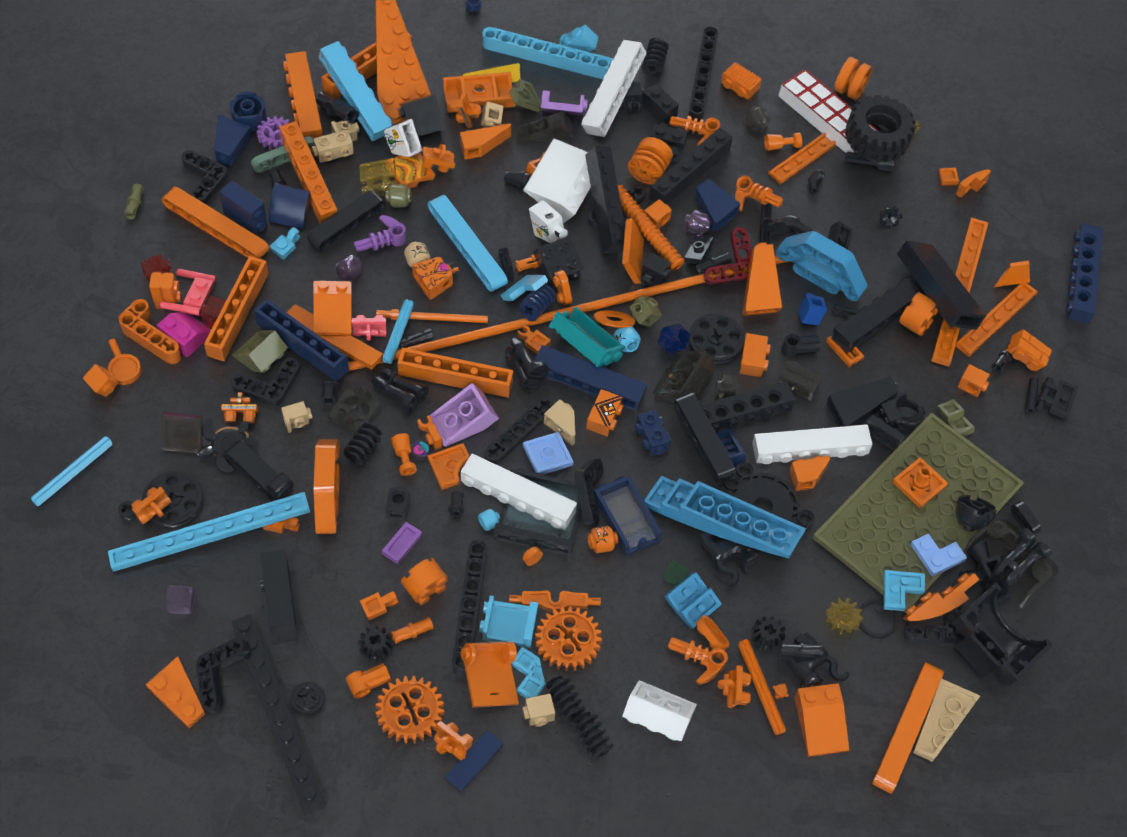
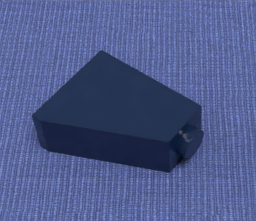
M222 115L217 117L214 148L217 162L233 167L252 139L251 127L249 125Z
M710 179L698 185L695 200L701 211L708 214L703 215L704 217L706 216L705 219L711 231L715 234L738 215L740 203Z

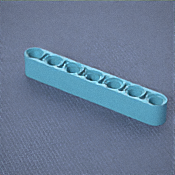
M443 194L429 201L427 204L431 214L486 288L492 292L508 284L507 277L447 196Z

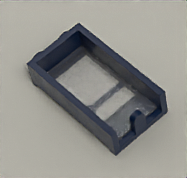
M630 475L624 478L619 477L607 485L602 484L594 490L596 503L609 527L612 528L613 532H617L618 543L625 556L661 541L662 532Z

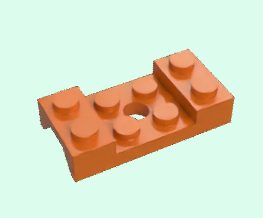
M511 72L443 78L447 113L457 112L452 111L451 103L454 99H460L461 94H467L470 103L479 104L480 106L485 105L488 101L504 106L503 108L515 107L509 93L512 89ZM480 88V89H482L483 91L478 92V91H476V89Z

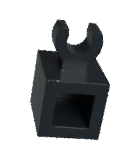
M651 253L642 266L641 276H643L642 280L644 282L641 286L648 288L652 281L660 285L664 279L667 280L671 274V270H669L671 262Z

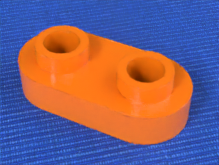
M564 270L557 271L553 277L554 285L558 290L556 297L559 303L566 306L572 303L569 281Z
M706 615L701 616L696 622L697 630L707 638L712 649L720 648L725 651L730 646L726 636L711 618Z

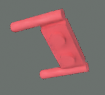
M177 269L176 274L178 276L192 278L194 281L183 305L162 301L160 307L162 309L200 316L214 287V283H216L217 276Z

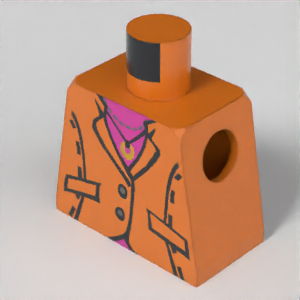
M441 257L412 265L413 277L429 300L453 285L452 274L459 271L455 261L445 264Z

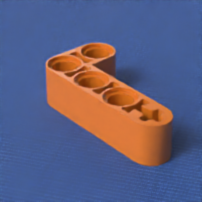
M144 299L135 300L119 316L118 320L122 332L169 364L178 363L181 360L178 343L148 323L151 319L148 302Z

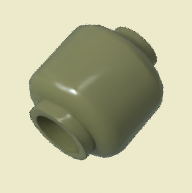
M392 184L389 187V191L385 192L386 202H389L393 208L407 207L412 202L411 188H408L406 184Z

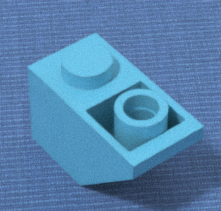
M584 25L568 34L562 35L559 45L591 52L596 49L599 37L587 25Z

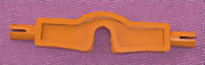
M548 590L523 591L522 595L509 594V603H522L524 606H530V601L537 602L538 608L548 612H553V609L560 612L562 606L565 610L569 606L572 609H587L588 605L601 606V597H588V593L561 591L557 602L551 600V592Z

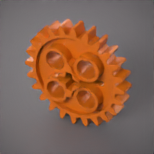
M562 606L559 613L553 609V615L551 616L549 613H546V620L541 619V626H537L536 631L538 633H535V639L538 641H536L535 646L540 647L538 654H544L543 661L550 659V667L556 663L557 670L564 666L567 672L569 666H572L573 670L576 671L577 665L583 669L584 662L591 664V657L596 659V651H600L601 646L599 644H601L602 638L599 636H601V630H596L599 624L592 623L594 620L593 616L587 618V611L580 614V608H577L574 612L571 606H569L568 611H565ZM572 623L574 626L569 628L564 624ZM556 635L558 639L551 640L549 636ZM585 637L588 641L581 642L578 638ZM568 649L572 651V654L567 655L563 651Z
M404 676V682L396 678V685L389 682V690L382 689L384 696L378 695V701L381 703H376V709L379 710L376 712V717L380 718L378 725H383V733L389 730V738L396 735V742H398L402 737L405 744H407L409 738H412L415 744L417 737L424 741V734L431 737V729L437 731L436 723L442 721L440 716L444 715V710L441 709L444 707V702L440 701L442 694H436L438 692L437 687L430 689L431 681L424 684V678L422 677L417 682L415 676L412 677L411 681H408L407 676ZM417 693L420 694L421 697L418 699H412L411 695ZM402 694L406 695L411 710L414 711V717L418 722V725L414 724L409 709H407L406 702L402 697ZM396 701L401 703L399 707L391 706ZM424 711L429 713L424 718L419 716V713ZM402 720H408L410 722L406 726H401L399 724V722Z

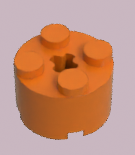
M918 292L911 300L913 302L904 310L899 322L912 332L922 336L925 330L929 329L934 322L933 316L937 315L939 311L935 307L936 304L930 298Z
M431 558V561L425 559L408 571L411 575L407 579L404 576L401 580V584L413 600L422 606L430 600L429 596L435 592L440 594L447 588L445 583L448 581V576L434 558Z

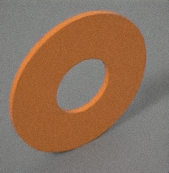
M604 310L594 314V319L597 322L611 327L626 328L635 324V319L632 316L618 311ZM607 317H617L622 319V321H612Z

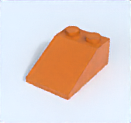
M314 281L313 332L317 335L351 336L350 281Z
M839 683L798 688L794 700L808 757L848 752L849 742L845 710Z

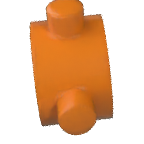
M785 683L772 687L775 699L788 698L789 694L787 693V685Z

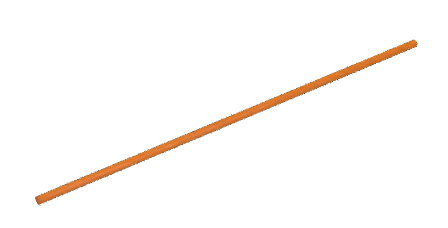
M777 255L775 256L776 265L789 262L782 261L777 257ZM745 267L742 271H738V274L748 272V269ZM726 269L725 275L727 277L733 276L734 272L731 269ZM721 270L717 275H713L711 272L708 277H712V280H714L716 276H721ZM704 274L543 313L535 321L523 318L406 348L429 352L521 329L523 325L529 327L552 321L558 311L562 314L564 311L571 314L574 307H578L585 313L633 301L641 296L649 297L705 283L703 279ZM402 349L397 350L394 360L399 359ZM355 360L348 362L349 371L366 367Z

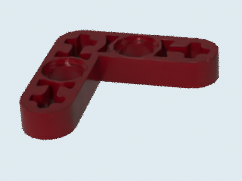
M737 227L730 235L735 263L708 268L703 275V279L707 284L716 285L747 280L748 275L746 272H741L738 276V271H742L745 267L749 270L752 251L748 232L745 228ZM738 232L739 235H743L741 240L735 236ZM740 249L747 251L746 258L739 256L738 251ZM726 269H731L734 272L732 278L725 275ZM721 270V276H716L714 280H712V277H708L711 272L713 275H717Z

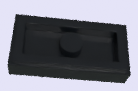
M696 235L684 257L685 262L702 265L714 243V238Z

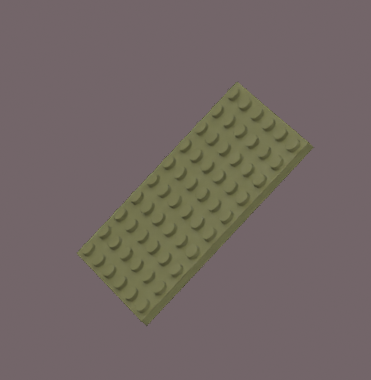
M931 413L815 532L812 538L882 595L884 570L925 574L926 593L944 572L932 577L911 547V542L929 534L939 549L957 542L961 550L964 551L983 529L968 531L963 528L955 514L959 496L971 495L970 499L976 500L977 497L982 498L995 506L997 515L1023 486L1024 482ZM919 457L949 483L943 491L921 509L892 483L897 475ZM905 593V610L903 612L912 605H915L923 595Z

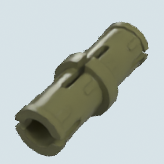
M133 184L131 194L126 200L127 206L124 216L128 219L135 218L137 208L141 205L144 187L140 184Z

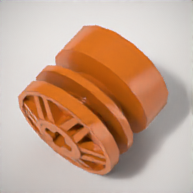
M654 137L643 138L628 162L630 174L642 183L654 184L664 175L665 170L672 161V150L660 139Z

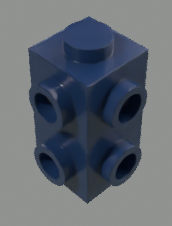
M656 410L639 414L637 423H635V429L642 436L644 449L648 450L650 456L664 454L668 451L671 437L669 432H665L662 417L658 416Z

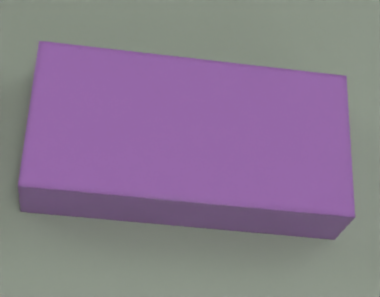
M405 522L382 550V555L399 565L422 537V532Z

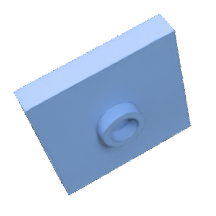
M559 432L523 442V448L535 473L548 474L573 466V460Z

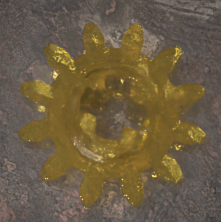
M838 598L836 604L831 602L830 609H827L826 615L829 616L827 623H833L832 630L838 627L840 628V634L843 633L844 629L851 634L852 629L857 630L859 628V623L862 622L863 617L859 616L862 609H855L857 602L851 605L849 604V598L844 603L840 598Z

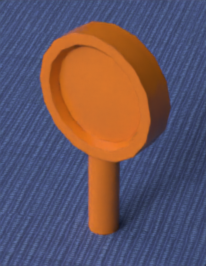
M114 338L110 339L108 343L115 357L109 362L108 371L119 382V385L132 384L141 375L140 361L131 354H122Z

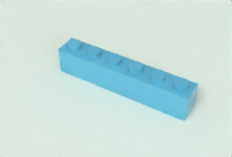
M339 41L321 48L319 53L320 61L347 103L358 111L357 118L372 142L385 136L384 130L392 127V120L384 113L382 104L375 99L373 90L366 85L364 76L357 71L355 62L348 57L346 48L341 46Z

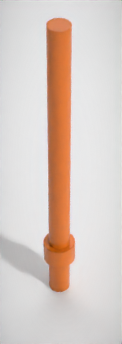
M399 309L376 311V315H383L384 318H391V320H397L400 313ZM411 312L409 319L488 323V316Z

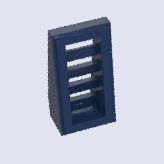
M731 428L717 432L716 434L723 446H726L724 448L734 467L741 462H745V453Z

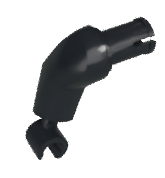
M794 215L776 220L765 218L762 226L766 227L767 232L781 236L793 230L799 234L812 231V228L800 222L799 217Z

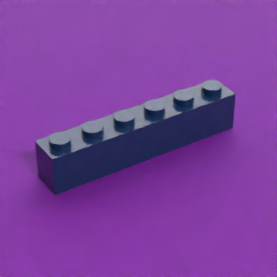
M266 299L254 309L257 325L264 330H275L287 347L335 382L349 371L348 358L345 354L270 300Z
M542 345L534 362L542 361L549 367V371L544 377L597 397L601 389L622 396L621 404L634 411H638L646 394L647 384L641 380L632 379L622 373L608 370L604 366L596 367L595 364L588 360H581L569 353L557 351L553 347Z

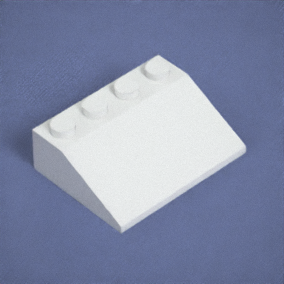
M553 139L523 191L537 202L545 201L562 216V221L566 222L576 214L591 187L585 157L588 152Z

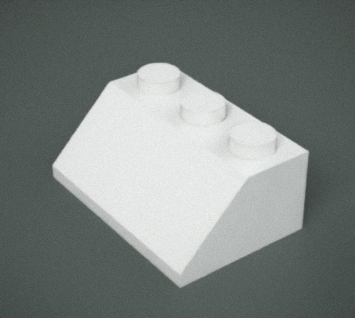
M639 680L630 694L622 717L627 718L633 724L639 723L646 726L652 732L665 734L671 740L682 741L697 704Z

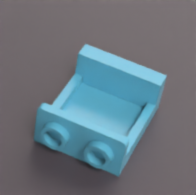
M490 596L489 602L484 603L483 614H486L485 621L481 620L479 632L482 633V640L514 642L515 646L531 648L538 614V603L530 601V606L495 601L494 596Z

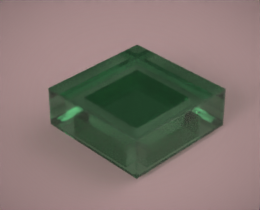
M671 560L663 580L678 585L686 578L690 568Z

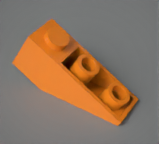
M511 123L460 132V146L464 159L482 157L510 138Z

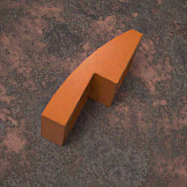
M989 169L982 170L964 179L959 184L956 195L962 198L971 188L977 192L987 182L991 171Z

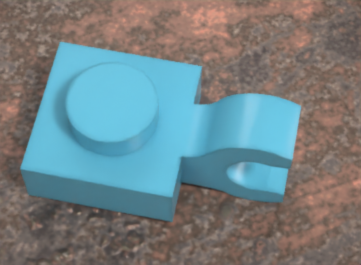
M293 227L288 232L287 237L281 235L269 246L270 250L284 260L296 249L294 243L301 238L298 235L299 230Z

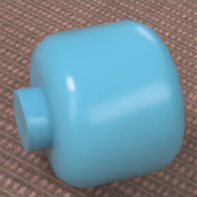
M488 509L478 515L479 523L485 531L495 528V524L499 523L500 516L498 512H494L492 509Z

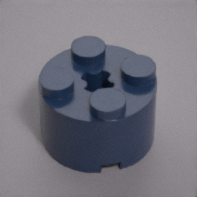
M242 92L237 94L234 100H231L230 111L232 119L249 125L251 132L257 131L258 125L262 126L261 121L267 122L265 101L262 97L257 96L256 93Z

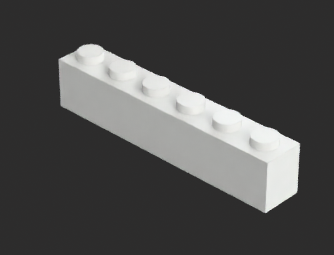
M623 40L618 48L617 54L611 62L607 74H605L603 82L582 120L581 125L587 134L601 137L606 136L646 55L641 42Z
M868 425L755 434L752 445L756 463L770 464L780 461L786 463L798 459L807 460L816 456L839 458L850 455L864 456L869 454L872 441Z
M471 454L461 470V481L466 486H473L485 495L494 496L502 503L513 505L517 510L527 512L538 520H544L554 528L566 530L576 513V502L475 454Z

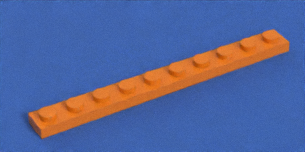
M971 218L955 273L969 293L988 227V222ZM944 318L931 362L949 367L960 328L950 327Z

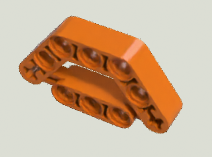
M319 439L315 446L314 510L316 534L337 533L340 477L339 463H337L340 455L339 439Z

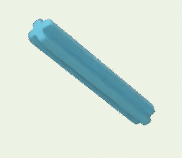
M406 299L403 302L383 355V362L391 364L394 360L414 306L412 300Z

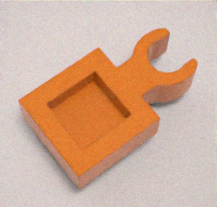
M523 325V330L526 333H521L518 330V337L525 340L524 345L536 354H538L542 345L548 347L551 344V339L538 330L533 333L526 325Z

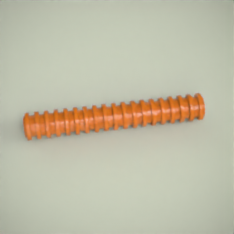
M618 185L624 213H627L628 217L633 218L640 232L654 246L658 254H661L662 258L671 262V269H679L684 264V258H681L678 251L674 250V246L667 241L668 239L657 229L653 221H650L651 219L647 217L643 209H640L641 207L637 205L633 197H630L631 195L627 193L623 185Z

